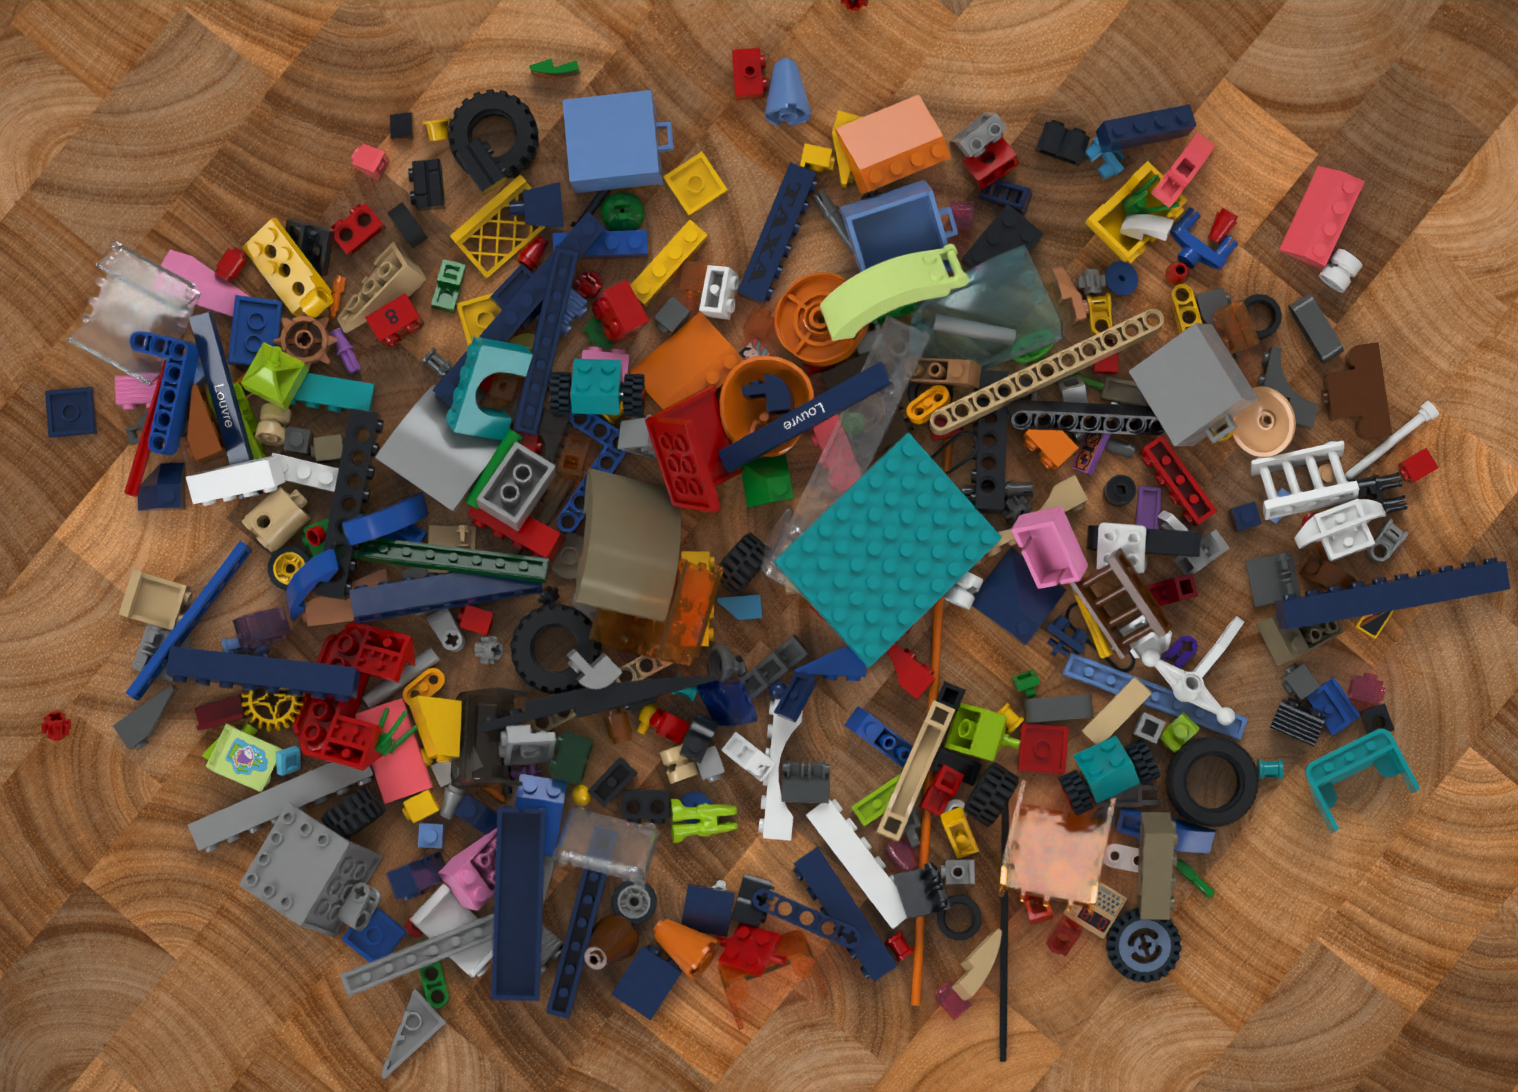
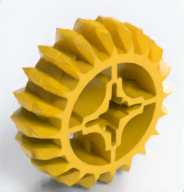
M256 688V691H250L249 694L242 693L241 696L243 698H248V702L241 703L242 707H250L249 710L244 712L245 716L253 714L254 716L250 719V722L255 723L259 720L257 725L259 729H262L265 723H267L266 731H271L273 724L276 731H281V723L285 728H289L288 719L294 723L296 718L293 716L294 713L300 714V710L297 709L298 705L303 706V702L299 701V697L288 694H273L274 696L285 697L284 699H279L276 702L277 705L274 706L273 703L263 702L271 697V693H266L263 697L255 699L259 688ZM292 700L288 712L280 717L281 705ZM266 705L270 710V714H272L273 720L264 717L256 706Z

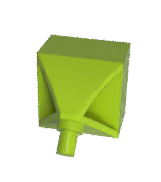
M263 342L241 384L245 390L287 411L309 369L304 362L282 352L280 347H273Z
M961 703L958 711L954 712L944 748L994 761L1001 747L1006 748L1008 746L1019 749L1021 740L1011 738L1009 734H1005L1006 715Z

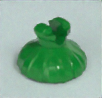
M617 192L604 201L601 208L602 222L609 231L637 230L645 219L644 205L632 193Z

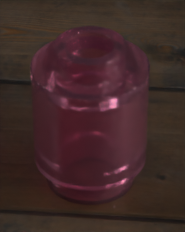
M901 838L898 842L893 840L885 847L888 857L900 872L904 869L908 872L918 865L916 860L919 856L906 840Z

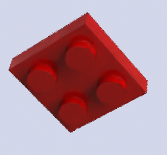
M1021 723V743L1017 770L1065 774L1069 727Z

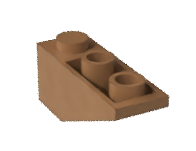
M906 357L903 381L958 388H979L982 365L972 360Z

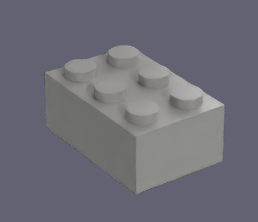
M515 442L476 499L478 507L516 531H519L556 477V466L518 442Z

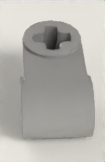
M1391 518L1388 519L1374 538L1375 545L1366 549L1367 559L1372 563H1381L1387 560L1395 549L1402 544L1409 533L1407 531L1403 532L1393 524ZM1375 546L1383 549L1382 558L1375 556Z
M449 608L438 610L426 617L429 625L445 649L458 652L464 648L465 636ZM450 636L459 638L456 640V646L449 644L451 641Z
M363 882L355 884L339 911V920L357 931L365 929L381 901L380 891L373 887L370 888L368 884Z

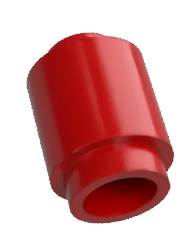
M234 247L233 250L228 248L217 263L215 273L230 283L233 278H237L248 262L244 258L247 254L237 247Z

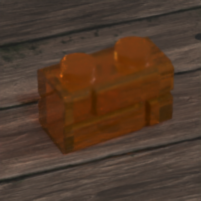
M1243 299L1214 311L1215 316L1212 317L1214 326L1217 330L1221 329L1224 337L1222 341L1231 355L1260 344Z

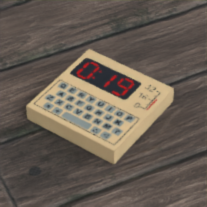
M1085 874L1080 883V892L1072 896L1062 914L1104 939L1128 898L1092 876Z

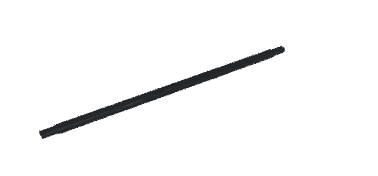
M1009 802L1001 813L1000 1062L1006 1061Z

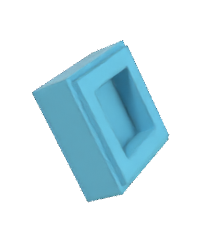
M295 745L276 752L277 774L284 776L301 769L300 748Z

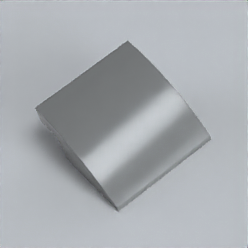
M433 384L401 421L375 458L455 513L466 495L472 490L502 440L453 432L446 423L447 412L452 406L448 405L432 391L436 387Z

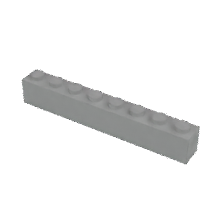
M330 762L188 824L198 851L205 849L206 853L220 848L218 844L227 840L229 844L241 839L240 834L249 830L250 834L263 829L262 824L271 821L272 824H275L287 803L293 804L300 810L305 811L307 810L305 805L314 802L316 806L328 801L327 796L336 792L337 796L349 792V786L358 783L359 787L372 781L371 777L375 774L372 765L361 771Z

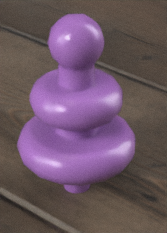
M531 764L530 769L523 765L521 770L514 769L510 775L512 778H517L520 774L537 776V774H542L543 771L542 769H537L536 764Z

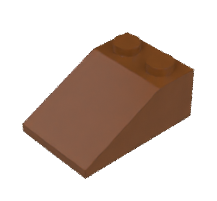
M196 384L192 386L187 434L189 445L186 448L191 459L194 458L195 461L204 465L227 456L219 425L210 407L205 389Z

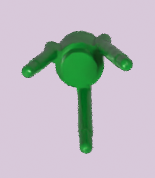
M1156 174L1141 188L1133 192L1132 196L1125 199L1122 207L1127 215L1149 214L1179 207V203H1173L1170 208L1166 205L1145 208L1147 206L1145 196L1148 194L1146 189L1159 178Z
M385 708L378 725L382 728L389 713V708ZM407 711L401 714L387 734L382 732L379 735L374 750L384 757L388 753L392 755L400 744L418 730L415 724L393 743L392 735L408 714Z

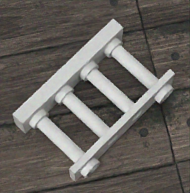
M1330 441L1321 446L1271 457H1258L1252 460L1251 476L1261 474L1268 500H1265L1263 505L1265 520L1358 499L1359 487L1357 481H1346L1339 459L1344 453V441ZM1330 459L1337 485L1325 487L1323 486L1316 462ZM1307 464L1314 490L1302 492L1300 491L1293 467ZM1284 469L1291 495L1279 497L1277 496L1270 472Z

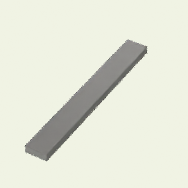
M494 913L340 974L347 996H352L492 940Z

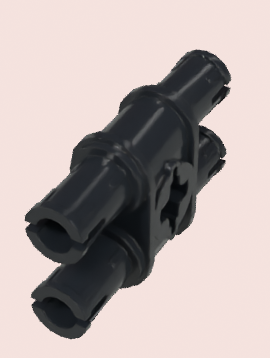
M1399 472L1380 477L1373 474L1372 477L1349 481H1357L1359 487L1358 499H1363L1367 493L1369 496H1373L1374 501L1382 504L1386 516L1387 513L1408 509L1407 503L1397 504L1406 501L1405 495L1384 500L1381 494L1382 490L1402 487V480L1392 482V480L1401 478Z

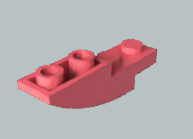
M1197 131L1151 194L1170 208L1216 145Z

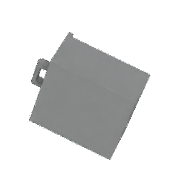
M1193 324L1129 371L1174 446H1194L1207 436L1215 444L1237 428L1233 420L1234 417L1260 400L1212 324ZM1224 424H1228L1229 427L1215 435L1214 431Z

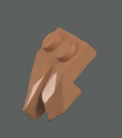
M1063 267L1051 268L1053 274L1052 282L1058 306L1068 304L1073 326L1083 324L1087 314H1089L1087 301H1082L1081 294L1076 290L1073 281Z

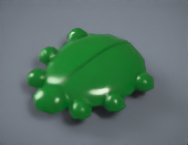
M593 316L583 328V331L588 333V342L592 343L594 341L596 343L595 347L601 348L603 346L604 349H610L612 347L611 340L605 337L604 327L600 320Z

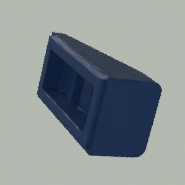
M998 179L979 194L980 199L1002 207L1009 204L1017 212L1025 214L1033 193L1030 188ZM992 184H995L996 187L993 195L991 196L989 195ZM1001 188H1005L1002 197L998 198ZM1014 191L1011 201H1007L1010 192ZM1022 194V197H1021L1020 202H1019V204H1018L1017 201H1018L1019 195Z

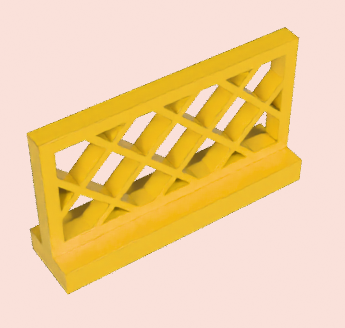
M521 175L515 178L449 236L486 279L545 228L539 226L533 232V226L530 225V235L526 239L516 238V224L525 225V222H518L517 216H514V221L500 220V212L504 207H509V202L514 198L515 202L518 201V195L524 189H532ZM498 213L497 220H490ZM485 223H497L496 237L482 236ZM500 223L514 224L513 238L499 237ZM480 229V235H473ZM470 237L479 238V252L468 251L463 243ZM482 238L496 239L495 253L481 252ZM499 240H513L512 251L508 254L498 253ZM515 241H522L515 247ZM472 254L478 255V261L473 257ZM481 255L495 256V264L488 272L481 266ZM498 256H505L497 263Z

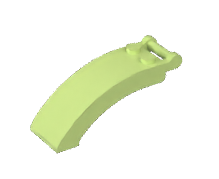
M947 244L941 249L895 257L860 272L830 293L820 304V309L832 341L853 338L861 328L879 316L910 303L948 296L950 289L966 286L969 283V278L961 268L955 245ZM948 259L954 277L948 276L942 260Z

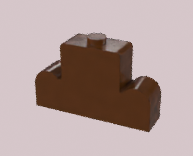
M1379 342L1354 346L1345 355V363L1351 370L1330 372L1323 376L1324 391L1321 392L1322 403L1327 405L1330 421L1358 418L1359 421L1355 425V431L1359 438L1372 440L1392 436Z

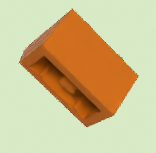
M1028 430L1022 436L1024 439L1023 445L1031 453L1035 451L1041 457L1039 461L1047 470L1051 468L1055 471L1079 448L1060 430Z

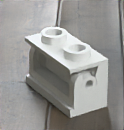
M737 732L733 734L721 750L761 782L776 764Z

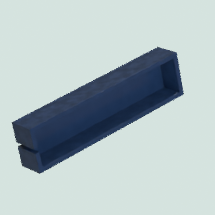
M499 805L497 807L491 1000L539 1001L547 809L545 806H525L524 811L520 810V806Z

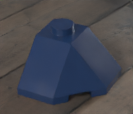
M161 463L141 483L138 493V511L186 510L185 463Z

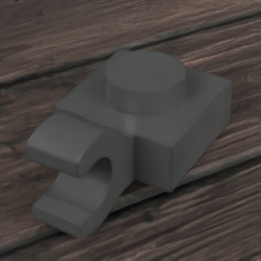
M914 807L902 832H906L911 848L920 845L914 828L921 825Z

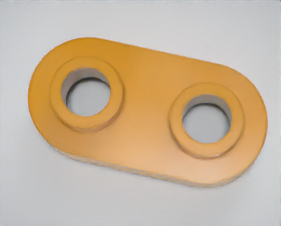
M942 385L933 386L910 402L907 406L909 419L915 424H923L931 418L933 412L949 405L951 396L947 388Z
M437 668L425 670L405 687L403 691L404 701L409 705V699L412 698L411 694L415 690L420 693V696L432 697L445 685L444 673ZM433 675L438 678L436 684L430 683V677Z

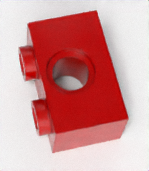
M1003 137L994 143L990 141L984 146L986 150L979 156L966 157L962 161L966 173L980 191L1019 166L1016 153ZM989 159H994L992 163H985Z

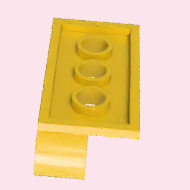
M277 218L268 221L242 246L243 250L286 307L296 317H300L302 311H304L308 316L317 318L333 303L332 291ZM270 245H273L276 249L275 257L269 252ZM284 264L290 267V275L284 273ZM298 282L304 285L305 291L303 294L297 289Z

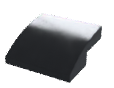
M287 219L286 232L321 277L327 276L335 231L308 222Z

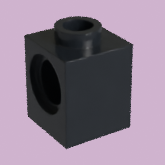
M1385 703L1359 711L1367 734L1377 730L1372 725V720L1376 716L1380 717L1383 721L1380 729H1386L1389 732L1395 730Z

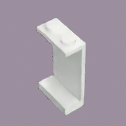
M443 883L409 920L430 939L475 921L478 918L469 909L463 908L450 892V889ZM493 939L452 955L449 958L471 978L475 975L480 977L489 967L486 963L492 958Z

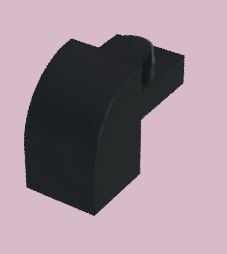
M697 713L679 755L701 764L719 722Z

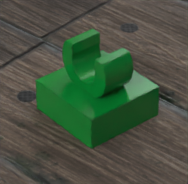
M1034 669L1011 677L1018 692L1024 690L1028 699L1037 696L1034 686L1039 685L1040 681Z

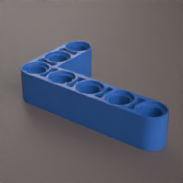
M137 330L131 334L129 339L130 347L133 350L167 358L148 446L154 453L173 455L179 448L199 360L197 345L193 342Z
M571 411V424L604 447L590 469L614 474L628 454L627 451L614 448V441L619 438L620 430L595 414H586V422L584 424H577L574 421L576 414H573ZM599 425L607 428V432L603 437L594 435V430ZM604 458H611L614 461L611 469L605 470L601 467V461ZM587 474L557 519L558 527L564 533L576 532L586 518V514H583L584 509L576 508L575 501L579 497H585ZM567 516H571L575 520L574 526L570 529L562 526V521Z

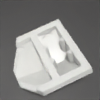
M1142 614L1119 631L1124 637L1148 624V621ZM1169 630L1161 638H1158L1156 633L1151 632L1129 644L1132 648L1130 652L1134 658H1141L1143 652L1147 649H1155L1159 654H1162L1169 649L1172 632Z

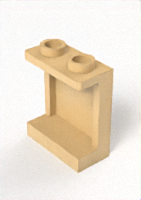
M132 570L118 615L172 631L184 616L182 613L185 605L188 606L191 601L192 592H189L191 587Z

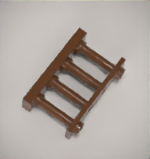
M1119 548L1107 558V566L1086 578L1082 576L1080 581L1071 582L1070 584L1074 594L1080 597L1109 640L1113 652L1123 659L1132 649L1129 644L1151 632L1156 633L1158 638H1161L1169 632L1173 625L1127 556ZM1112 573L1116 574L1121 581V585L1097 598L1090 586ZM1125 593L1129 594L1134 604L1110 617L1103 605ZM1137 613H1142L1148 624L1123 637L1116 625Z

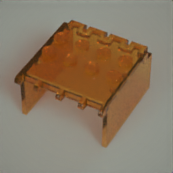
M681 558L677 567L671 602L664 622L597 608L589 639L617 650L622 649L623 652L691 666L693 659H698L722 577L723 567L716 565L713 572L706 570V563L699 562L695 565L688 562L687 559Z
M1021 780L1002 863L1001 885L998 896L1003 897L1005 890L1021 893L1020 901H1025L1026 895L1044 898L1043 906H1048L1049 900L1068 903L1067 911H1072L1073 905L1088 907V915L1093 916L1111 833L1116 799L1111 798L1107 820L1091 818L1090 824H1087V816H1076L1073 813H1068L1067 819H1063V811L1045 808L1044 814H1039V806L1024 804L1026 781Z

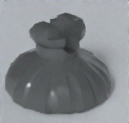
M722 643L713 645L708 655L707 672L708 676H715L716 681L711 682L714 687L721 688L726 686L731 680L732 675L736 674V676L742 677L746 674L747 666L740 654L733 657L726 645Z

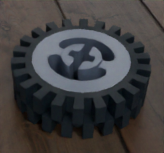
M1138 908L1126 911L1122 916L1117 917L1106 937L1107 955L1113 967L1124 977L1139 983H1150V981L1160 980L1163 976L1166 977L1169 974L1168 972L1176 967L1175 963L1179 961V953L1182 950L1180 945L1181 937L1178 934L1177 927L1172 923L1173 921L1171 919H1140ZM1141 928H1149L1156 933L1154 938L1147 934H1142L1143 940L1149 942V945L1146 946L1149 955H1152L1156 946L1159 945L1157 955L1147 962H1138L1131 957L1133 952L1146 957L1144 950L1138 948V945H1141V939L1138 935L1128 945L1130 935Z

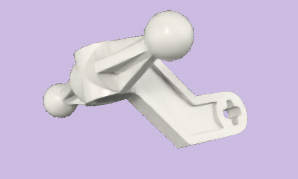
M1236 616L1192 672L1184 671L1161 660L1160 654L1155 649L1145 650L1141 657L1142 662L1148 667H1156L1170 684L1174 696L1179 701L1193 703L1217 715L1216 717L1220 724L1224 726L1230 725L1235 720V712L1229 707L1222 708L1206 689L1202 677L1225 651L1244 621Z

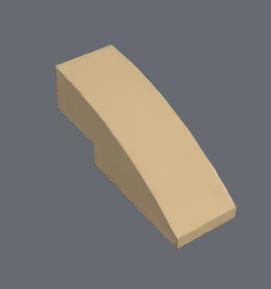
M1134 677L1085 725L1082 732L1095 744L1108 739L1152 692L1138 678Z
M999 928L991 932L960 964L966 972L951 988L963 1001L971 998L977 992L991 971L1001 941L1002 931Z

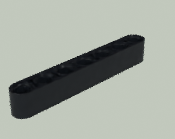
M1014 400L1007 407V414L1012 425L1017 429L1060 430L1066 432L1160 436L1166 433L1159 421L1153 423L1157 420V417L1150 406ZM1023 412L1022 415L1016 417L1018 413ZM1069 415L1067 418L1061 419L1063 416ZM1092 416L1090 419L1084 420L1086 417ZM1115 417L1113 420L1107 421L1109 418Z

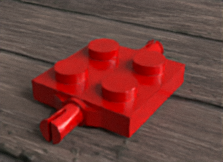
M740 922L731 938L716 936L717 940L720 941V946L725 948L718 959L721 966L761 978L765 969L772 962L783 966L785 962L787 963V956L777 953V948L783 940L778 933Z

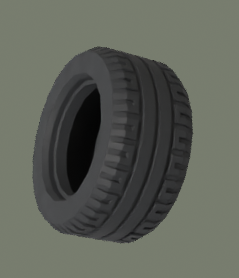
M1202 737L1186 743L1174 754L1166 771V790L1172 806L1185 819L1197 825L1221 827L1238 821L1251 809L1256 800V794H1258L1259 779L1255 762H1253L1252 757L1244 748L1226 738ZM1207 755H1216L1224 758L1232 765L1237 777V787L1233 797L1226 804L1218 808H1206L1199 805L1191 797L1187 788V776L1191 766L1198 759Z

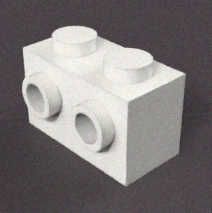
M707 265L699 311L709 318L730 320L731 313L735 310L734 295L735 290L739 288V277L730 267Z

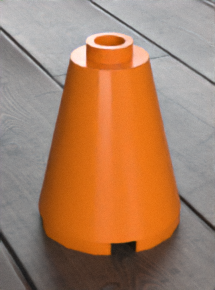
M670 919L660 920L653 929L655 933L654 939L692 981L697 979L694 975L697 972L702 974L717 954L714 950L715 945L720 947V941L716 938Z

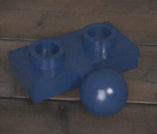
M796 671L788 686L781 681L773 682L769 687V694L773 699H780L774 713L779 717L796 723L818 681L811 676Z

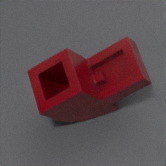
M1193 573L1146 585L1159 606L1198 597Z

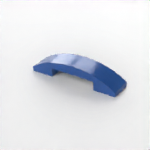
M419 492L401 499V502L382 510L345 521L342 524L348 545L369 541L405 528L426 517L428 510L423 492Z
M334 549L326 550L309 560L291 578L285 595L291 620H295L306 608L304 598L319 581L328 582L339 570Z

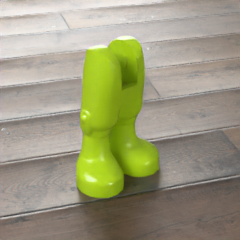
M670 799L673 843L682 842L685 837L697 834L708 837L712 834L738 829L737 821H719V816L737 814L736 806L727 804L709 805L704 803L696 807H685L679 799ZM689 819H699V820H700V821L697 822V823H688V824L678 822V821L689 820Z

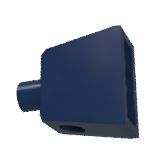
M560 182L525 190L522 192L523 201L509 202L510 216L524 215L525 225L553 228L564 227Z

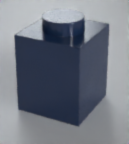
M1255 501L1228 510L1235 532L1262 524Z

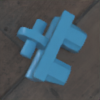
M1094 138L1091 145L1085 151V156L1091 163L1100 156L1106 163L1097 169L1100 176L1105 180L1113 175L1117 177L1124 170V167L1118 161V159L1122 161L1126 158L1121 151L1122 149L1102 153L1098 138Z

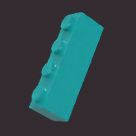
M307 373L290 405H296L297 401L305 403L307 408L319 409V405L326 406L328 411L342 413V409L350 411V408L372 412L376 386L370 383Z

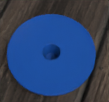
M1116 261L1109 265L1105 272L1106 284L1115 294L1128 295L1135 290L1138 283L1137 273L1127 262Z

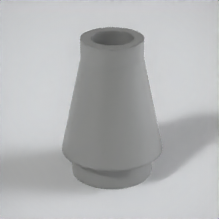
M452 782L449 783L448 787H445L440 811L442 817L453 819L455 811L466 796L467 789Z

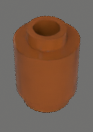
M620 708L606 712L607 717L603 719L609 739H612L613 744L630 740L632 730L626 711L621 712Z

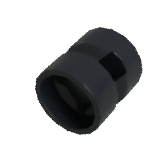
M1126 475L1113 476L1103 487L1104 500L1113 507L1127 505L1136 495L1135 482Z

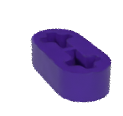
M1182 636L1160 659L1165 661L1166 657L1171 659L1176 655L1178 658L1173 664L1175 667L1181 668L1197 651V642L1191 636ZM1182 641H1190L1192 643L1190 645L1191 652L1186 650L1181 655L1178 653L1183 647Z

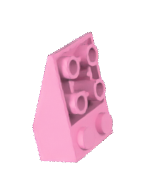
M497 828L455 855L438 872V875L463 908L479 911L495 893Z

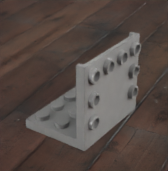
M287 803L239 885L301 927L336 938L344 924L338 917L341 907L346 902L355 884L360 882L367 884L383 855L345 839L293 804Z

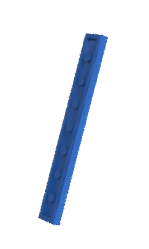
M239 541L125 692L137 701L142 698L167 665L170 646L180 647L252 552L251 548L242 541Z

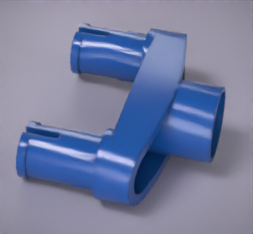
M1189 207L1182 218L1175 222L1170 230L1172 238L1182 248L1177 258L1191 269L1198 262H1201L1210 268L1221 270L1227 263L1226 259L1238 246V243L1233 240L1228 247L1227 245L1232 238L1226 236L1215 251L1209 248L1189 232L1201 217L1199 212H1196L1190 218L1195 209Z

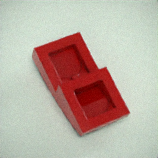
M943 764L930 783L919 807L941 817L940 815L944 813L951 796L956 795L964 774Z

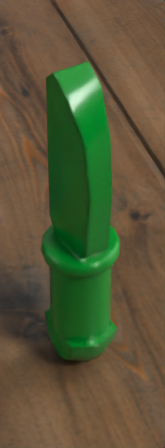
M1177 859L1176 869L1191 881V884H1194L1205 897L1212 898L1215 894L1214 889L1207 885L1200 878V875H1197L1187 863Z

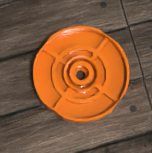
M818 272L806 275L795 281L777 304L774 318L777 337L783 347L804 364L828 366L841 362L854 352L866 336L869 323L861 328L855 337L832 341L826 322L819 324V319L823 317L820 304L830 293L847 281L838 274Z

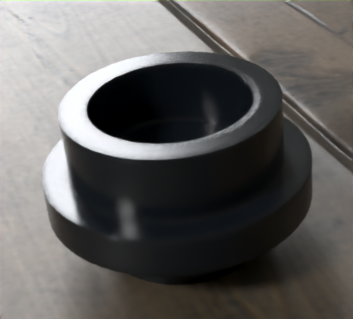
M551 586L544 588L543 592L539 593L538 602L543 605L552 604L560 597L559 589L557 587L552 588Z

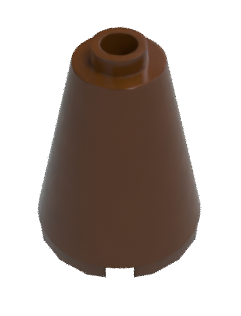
M611 914L596 923L584 955L585 962L589 967L596 970L605 968L629 958L636 951L639 943L638 933L636 930L634 931L631 926L632 923L628 919L620 915Z

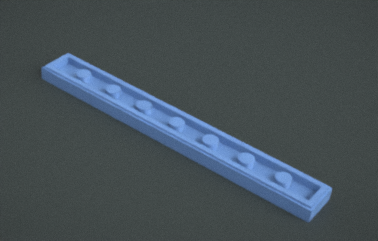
M1070 653L1062 674L1115 695L1136 677L1074 653ZM1138 678L1152 692L1142 705L1174 717H1178L1184 712L1196 725L1236 740H1241L1248 718L1235 714L1234 722L1224 726L1218 722L1216 714L1193 703L1179 701L1171 689Z

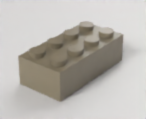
M1141 812L1137 883L1140 919L1169 920L1170 911H1174L1172 889L1175 890L1176 878L1173 875V868L1177 867L1175 847L1178 846V832H1176V822L1171 821L1170 812Z

